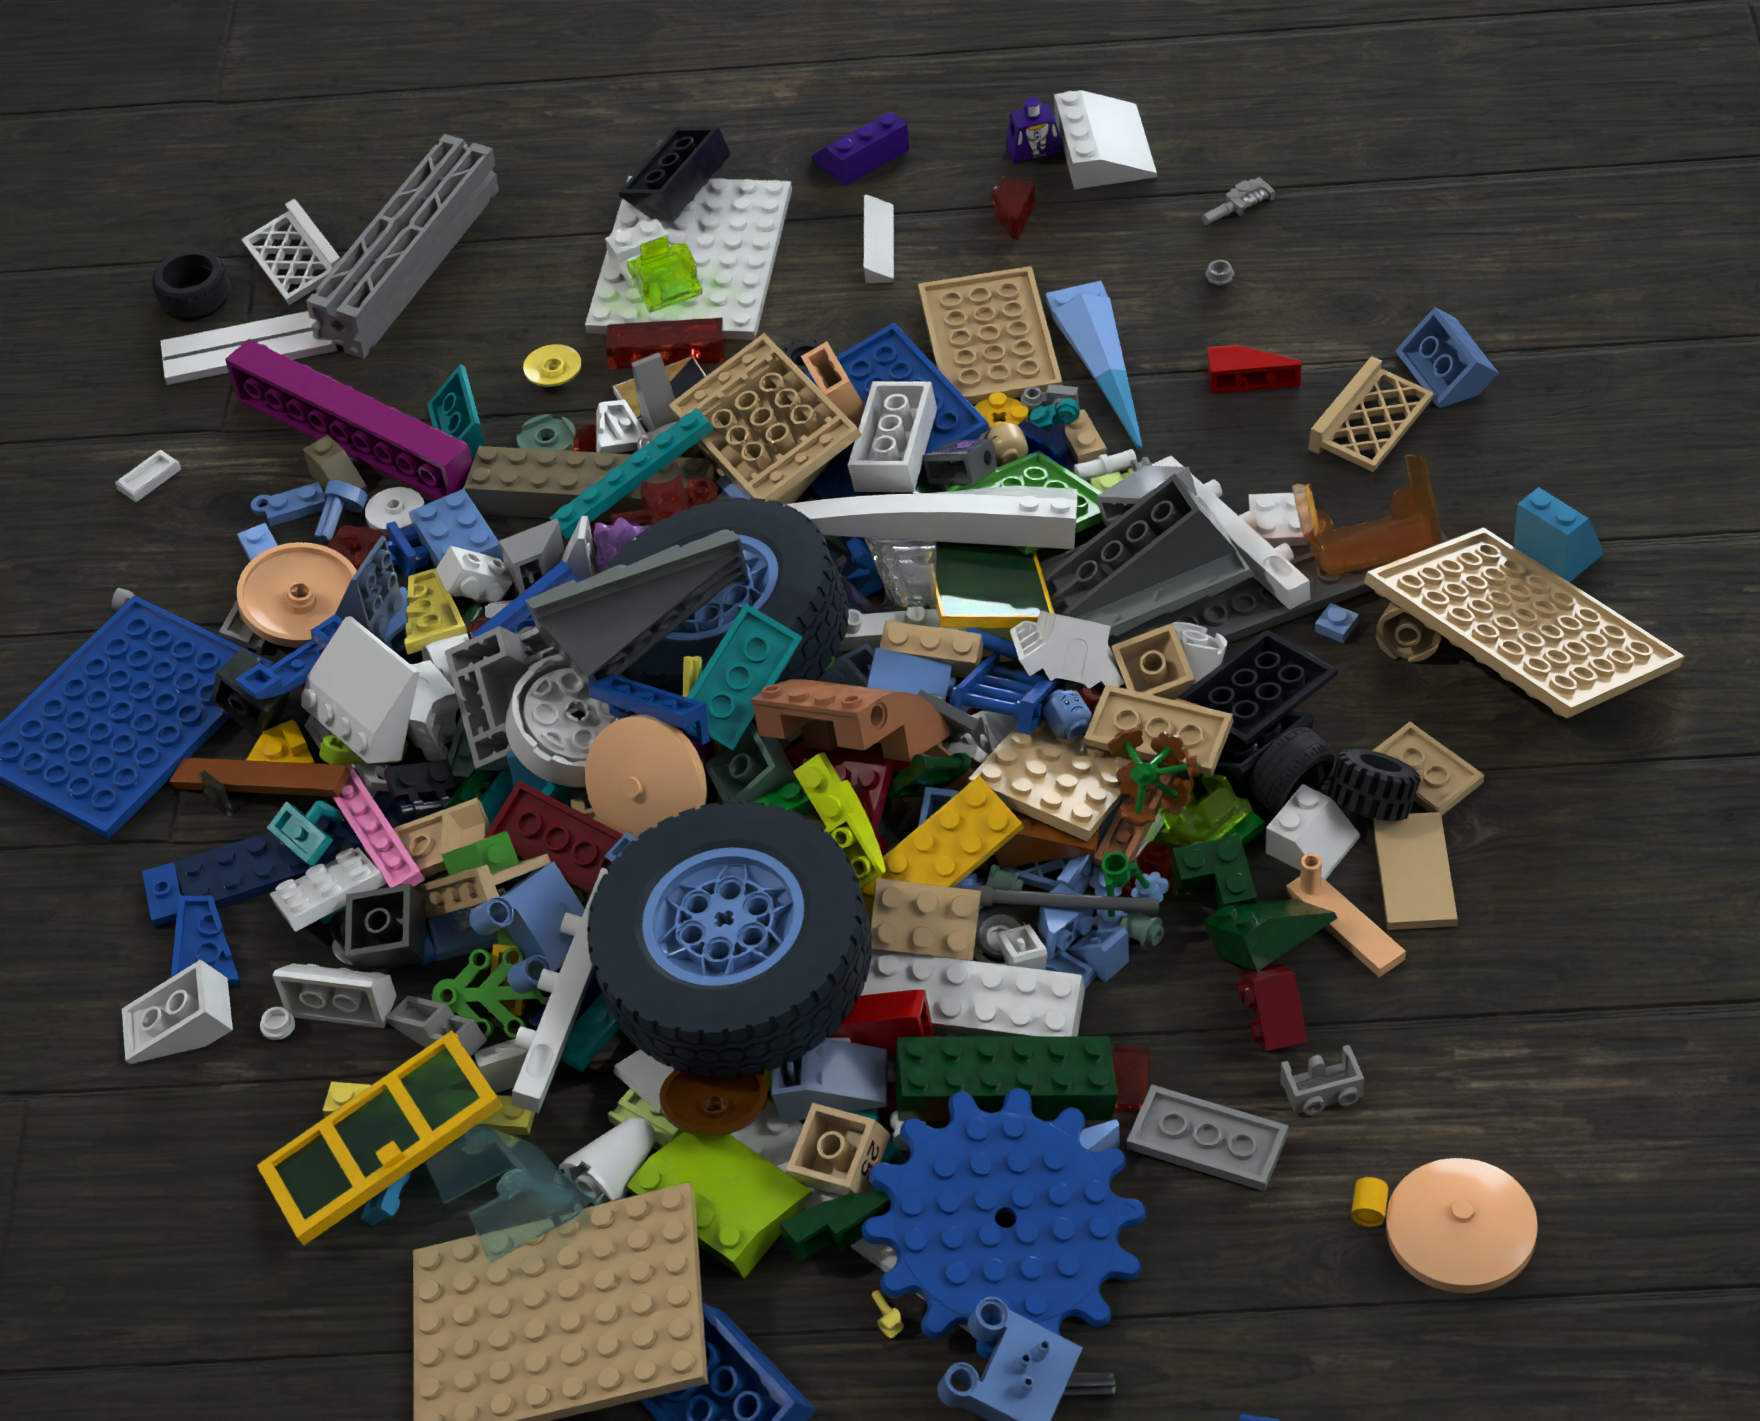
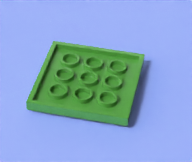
M1040 451L1000 466L974 484H957L947 488L945 491L1006 486L1077 489L1075 533L1103 522L1096 496L1102 492ZM1027 544L1026 546H1014L1025 555L1043 548L1027 547Z

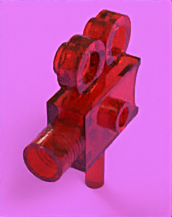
M676 475V478L669 482L659 484L641 481L640 495L644 509L611 515L612 527L615 521L621 517L629 524L648 521L649 528H652L653 524L664 518L668 519L672 517L671 515L685 509L686 511L690 510L691 505L711 504L712 501H716L717 485L711 478L705 476L693 478L688 483L687 488H684L681 475ZM698 488H704L707 490L700 491Z

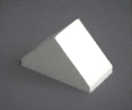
M1030 924L997 933L1006 965L1046 970V948Z

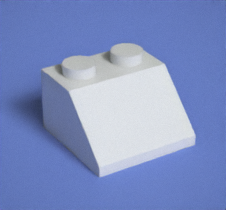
M1302 784L1266 827V854L1300 871L1301 858L1308 853L1317 854L1322 859L1321 876L1326 880L1357 842L1360 834L1330 797Z

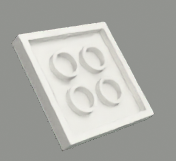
M359 847L343 850L336 855L335 860L326 865L318 864L309 868L305 876L295 881L293 879L284 881L276 887V891L270 893L275 906L295 932L345 906L347 894L376 890L386 884L381 872Z

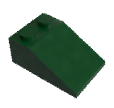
M1297 899L1224 906L1218 909L1215 916L1207 920L1205 924L1220 958L1258 972L1337 919V915L1333 911Z

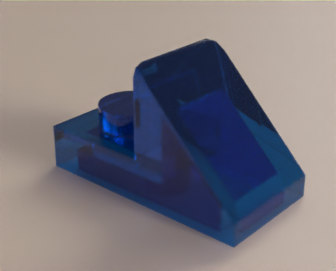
M1026 419L1018 424L1024 432L1029 454L1040 451L1068 470L1064 420H1061L1048 432Z

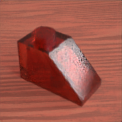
M1002 177L998 187L993 188L991 203L995 206L996 218L1013 239H1019L1036 205L1035 182Z

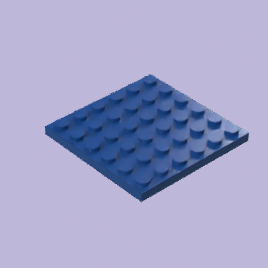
M895 323L836 356L864 405H866L872 382L932 383L937 411L925 454L958 440H975L984 432L990 431L987 420ZM810 372L805 374L817 386ZM854 442L846 447L808 487L819 500L867 496L870 493H875L854 491L848 468ZM924 461L922 462L920 472L925 470Z

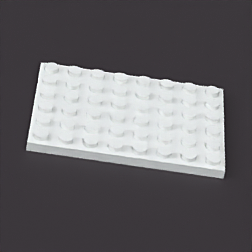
M709 179L708 184L697 193L694 200L685 207L676 220L670 222L658 220L668 233L670 244L681 257L683 267L634 287L628 284L608 256L607 251L585 323L586 333L755 340L792 192L791 181ZM622 199L613 231L617 229L625 231L635 227L640 220L646 219L651 221L652 219Z

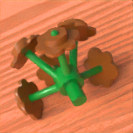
M1141 729L1123 730L1109 741L1108 748L1111 750L1110 753L1113 757L1121 755L1123 757L1130 756L1132 759L1127 767L1120 768L1116 773V778L1121 783L1119 787L1120 792L1123 794L1129 793L1133 799L1137 800L1136 804L1132 806L1125 804L1119 807L1120 817L1126 819L1129 824L1144 826L1147 822H1155L1156 811L1152 808L1143 807L1146 791H1150L1154 786L1162 791L1161 796L1164 799L1161 805L1162 809L1169 811L1171 814H1179L1183 807L1189 804L1191 800L1190 793L1194 787L1193 777L1199 776L1201 764L1197 762L1196 756H1189L1188 747L1182 748L1183 741L1178 735L1170 736L1167 732H1161L1158 737L1154 738L1151 741V748L1157 754L1150 763L1142 762L1135 751L1136 747L1143 744V732ZM1186 758V764L1181 765V760ZM1160 762H1166L1170 767L1158 768L1157 765ZM1188 771L1189 780L1176 778L1173 780L1172 785H1166L1159 781L1161 775Z

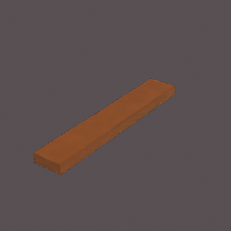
M184 758L179 763L169 782L174 789L338 797L351 772L347 765Z

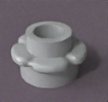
M1215 260L1209 264L1205 276L1211 284L1224 286L1232 281L1234 270L1229 262Z

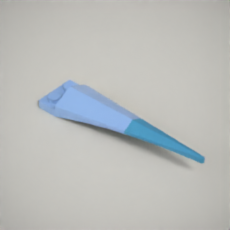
M1102 281L1046 293V303L1054 323L1086 365L1113 407L1137 450L1141 452L1142 441L1110 297L1107 296Z

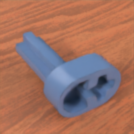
M339 480L328 481L323 494L326 502L314 537L318 538V541L322 543L324 541L330 543L342 509L351 512L363 511L368 497L367 493L358 487Z

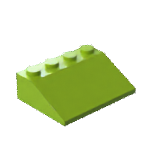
M683 1132L650 1156L626 1185L631 1194L636 1196L690 1182L695 1190L698 1246L744 1279L782 1233L780 1223L797 1214L813 1195L810 1189L730 1134L717 1137H703Z

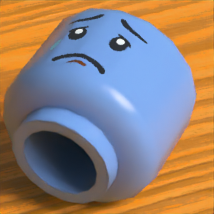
M1060 689L1051 693L1042 712L1044 719L1055 736L1067 738L1068 740H1074L1084 735L1092 717L1091 711L1080 694L1073 690L1064 691Z

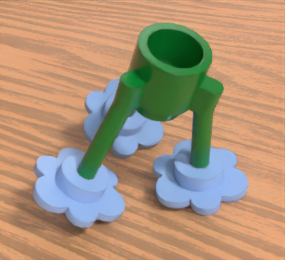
M1118 851L1104 853L1102 867L1096 865L1093 869L1094 876L1089 879V885L1095 888L1096 896L1119 897L1122 894L1121 888L1127 886L1128 881L1133 875L1136 878V887L1131 891L1133 898L1159 899L1160 903L1163 900L1162 894L1169 889V882L1165 878H1161L1158 872H1152L1150 875L1142 874L1136 862L1129 863L1128 857ZM1097 910V916L1093 917V925L1097 926L1098 929L1120 927L1123 917L1127 916L1128 913L1114 910Z

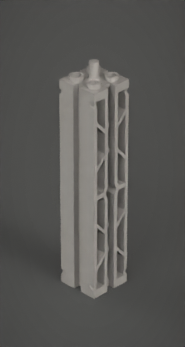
M447 134L441 137L439 144L431 149L316 288V293L311 294L306 300L309 317L316 320L311 326L315 339L319 340L321 336L333 339L331 343H335L336 347L338 345L343 346L344 353L363 359L368 355L369 349L376 345L488 205L490 198L494 197L499 191L497 175L492 170L495 166L493 148L477 143H472L468 147L463 139Z

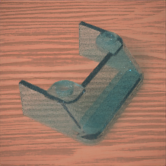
M476 1125L425 1161L444 1204L506 1172L496 1186L499 1197L468 1213L490 1263L578 1216L584 1207L579 1192L538 1145L491 1127Z

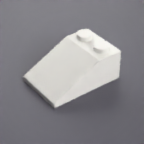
M200 959L123 1007L125 1061L133 1064L206 1047L231 1032L233 1027L228 978Z

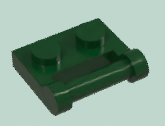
M954 753L952 756L930 757L928 754L914 755L910 767L903 768L895 773L896 778L891 781L888 790L889 798L923 797L925 787L945 789L970 769L971 759L966 753Z

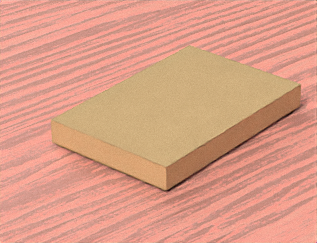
M1408 722L1372 750L1397 758L1419 773L1421 779L1414 801L1429 813L1441 812L1442 816L1484 783L1483 773L1412 722Z

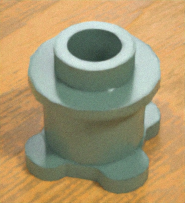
M993 864L986 885L993 886V889L1022 891L1024 881L1019 879L1020 872L1016 871L1015 874L1000 870L999 865Z
M1130 912L1127 916L1123 917L1120 923V927L1124 926L1128 931V942L1132 938L1140 942V946L1144 949H1148L1152 945L1156 946L1164 934L1162 920L1158 917L1151 918L1142 912Z

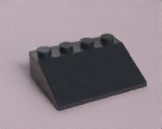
M1266 629L1177 698L1209 709L1233 714V724L1225 744L1247 746L1337 676L1338 669Z

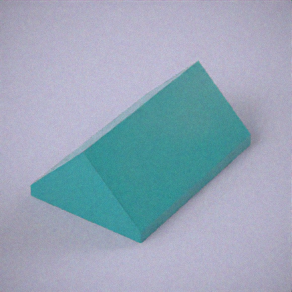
M460 364L427 403L433 428H438L455 439L463 440L470 448L471 458H475L478 447L485 446L466 368Z

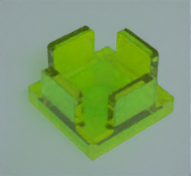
M663 236L641 244L640 257L627 261L629 273L649 313L702 295V286L697 278V264L686 243H678L669 247L667 236Z
M1205 774L1201 779L1209 794H1205L1197 801L1191 791L1189 804L1184 806L1177 815H1173L1163 809L1160 815L1167 827L1160 833L1165 843L1183 846L1219 839L1253 810L1247 799L1236 797L1226 776L1216 774L1210 776Z

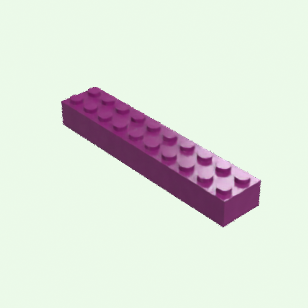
M248 339L225 359L239 403L316 441L328 435L345 450L349 457L435 500L464 488L472 466L470 448L463 440L455 439L438 428L426 425L419 419L400 412L395 407H389L372 396H366L351 386L339 383L330 376L323 375L311 369L308 365H302L290 359L287 355L279 354L269 349L266 345L259 344L253 340Z

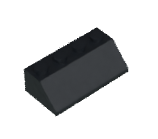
M675 127L618 192L620 197L652 220L656 218L657 220H665L667 222L676 220L685 207L694 200L697 193L708 184L709 179L723 166V163L731 155L720 128Z

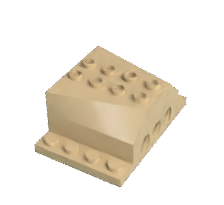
M765 333L669 404L670 409L679 420L685 414L697 408L710 422L714 430L698 441L697 445L704 457L711 459L713 469L720 477L726 475L748 500L759 498L765 499L766 502L769 500L780 502L783 505L794 503L846 447L862 436L854 423Z

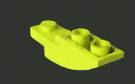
M824 752L819 753L794 770L795 776L827 827L824 831H827L834 838L850 860L860 888H863L885 873L886 870L880 847L866 812L849 781H841Z

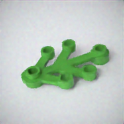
M510 947L504 951L503 961L480 987L467 988L481 970H486L491 966L493 959L487 950L476 949L470 954L469 964L455 979H444L438 982L432 992V1001L447 1004L452 1013L456 1012L459 1016L474 1019L477 1025L484 1022L487 1025V1031L484 1034L486 1039L490 1038L494 1032L493 1023L488 1019L480 1018L466 1002H481L504 1025L505 1033L510 1037L516 1038L517 1033L514 1034L511 1031V1024L514 1021H518L522 1027L527 1028V1023L523 1018L516 1017L500 1001L538 999L541 1003L547 1005L550 997H546L543 990L537 988L522 994L514 991L510 986H500L507 979L509 969L515 965L509 961L511 953L516 951L519 954L518 962L525 959L521 950L515 947ZM483 953L486 961L482 966H478L476 958L479 954ZM450 989L453 992V998L450 1002H446L443 996L445 991Z

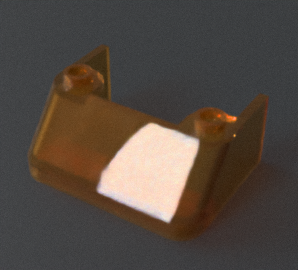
M1416 454L1405 455L1411 486L1400 488L1392 495L1390 500L1392 516L1334 530L1330 515L1323 510L1315 509L1310 483L1291 482L1301 531L1322 571L1332 575L1342 574L1400 560L1440 544L1441 530L1426 456Z

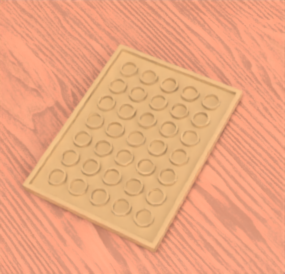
M1484 527L1368 571L1364 583L1374 589L1376 594L1389 599L1398 605L1403 612L1413 615L1422 621L1427 628L1437 631L1449 639L1452 645L1464 649L1474 656L1475 660L1486 664L1498 672L1503 679L1513 682L1525 690L1530 697L1540 700L1552 708L1554 713L1565 718L1572 717L1679 668L1684 659V655Z
M690 1182L413 1250L414 1421H551L708 1384L695 1190Z

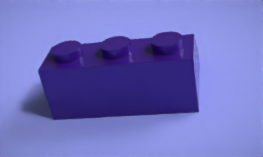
M889 111L813 154L811 160L842 185L846 186L910 150L908 124Z

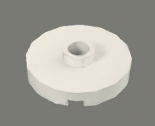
M388 488L377 493L369 500L365 507L366 521L373 532L377 533L378 531L383 533L384 536L389 537L390 532L386 528L387 523L395 521L400 529L412 527L409 511L425 505L421 495L411 488Z

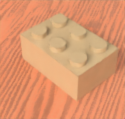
M876 878L870 920L872 948L973 961L981 891Z

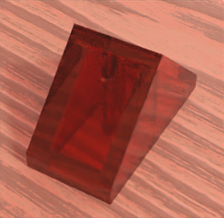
M1115 1045L1112 1052L1118 1091L1115 1108L1141 1109L1148 1094L1151 1046Z

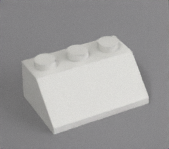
M292 963L276 969L273 973L284 1008L296 1018L385 1028L387 1023L385 1017L391 1012L396 998V992L390 975L380 972L369 973L352 971L348 968L336 969L320 967L315 964L302 965Z

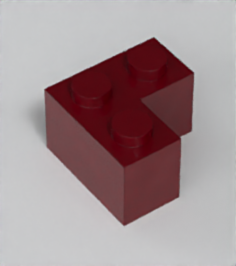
M1281 964L1264 967L1258 972L1254 970L1240 972L1241 982L1236 983V990L1240 1003H1245V1006L1253 1011L1254 1022H1250V1031L1254 1043H1259V1046L1266 1051L1307 1043L1308 1039L1295 973Z

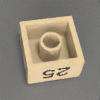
M812 1103L786 1171L803 1185L837 1195L846 1196L869 1192L872 1186L869 1181V1172L874 1165L881 1162L891 1134L875 1119Z

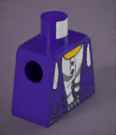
M1036 97L1025 99L1023 109L1014 110L1010 113L1006 149L1013 165L1064 153L1055 117L1049 105L1041 104L1040 99Z

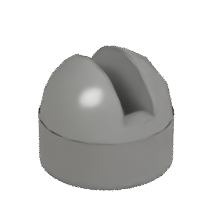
M117 588L112 599V611L118 612L134 596V593L126 589Z

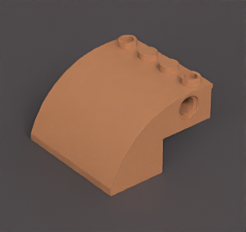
M790 679L775 685L766 686L762 689L761 693L751 698L759 736L786 739L794 734L795 730L802 727L805 747L829 751L836 747L866 750L880 741L884 758L911 762L914 755L923 754L950 736L949 727L936 707L924 697L910 692L806 679Z

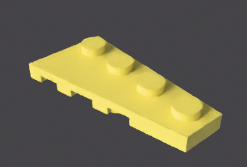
M436 568L408 576L407 598L409 606H407L406 611L408 623H406L405 628L407 638H405L407 655L421 651L422 646L430 642L465 633L468 635L451 594L444 589V585L435 570Z

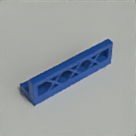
M614 674L588 685L590 698L609 704L611 715L620 718L633 715H649L662 722L676 726L690 741L702 745L710 741L705 703ZM694 722H696V730L691 726Z

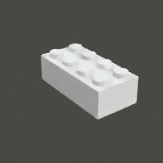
M872 382L859 426L862 436L854 442L848 462L855 492L915 491L923 462L922 455L925 454L937 411L931 382Z

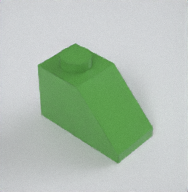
M508 831L497 833L441 854L449 876L483 865H488L492 874L519 864Z

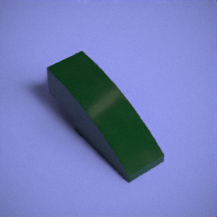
M869 1191L822 1202L800 1211L780 1223L783 1243L799 1262L804 1261L830 1243L840 1253L863 1238L861 1233L862 1225L867 1219L882 1216L890 1210L891 1200L883 1191Z

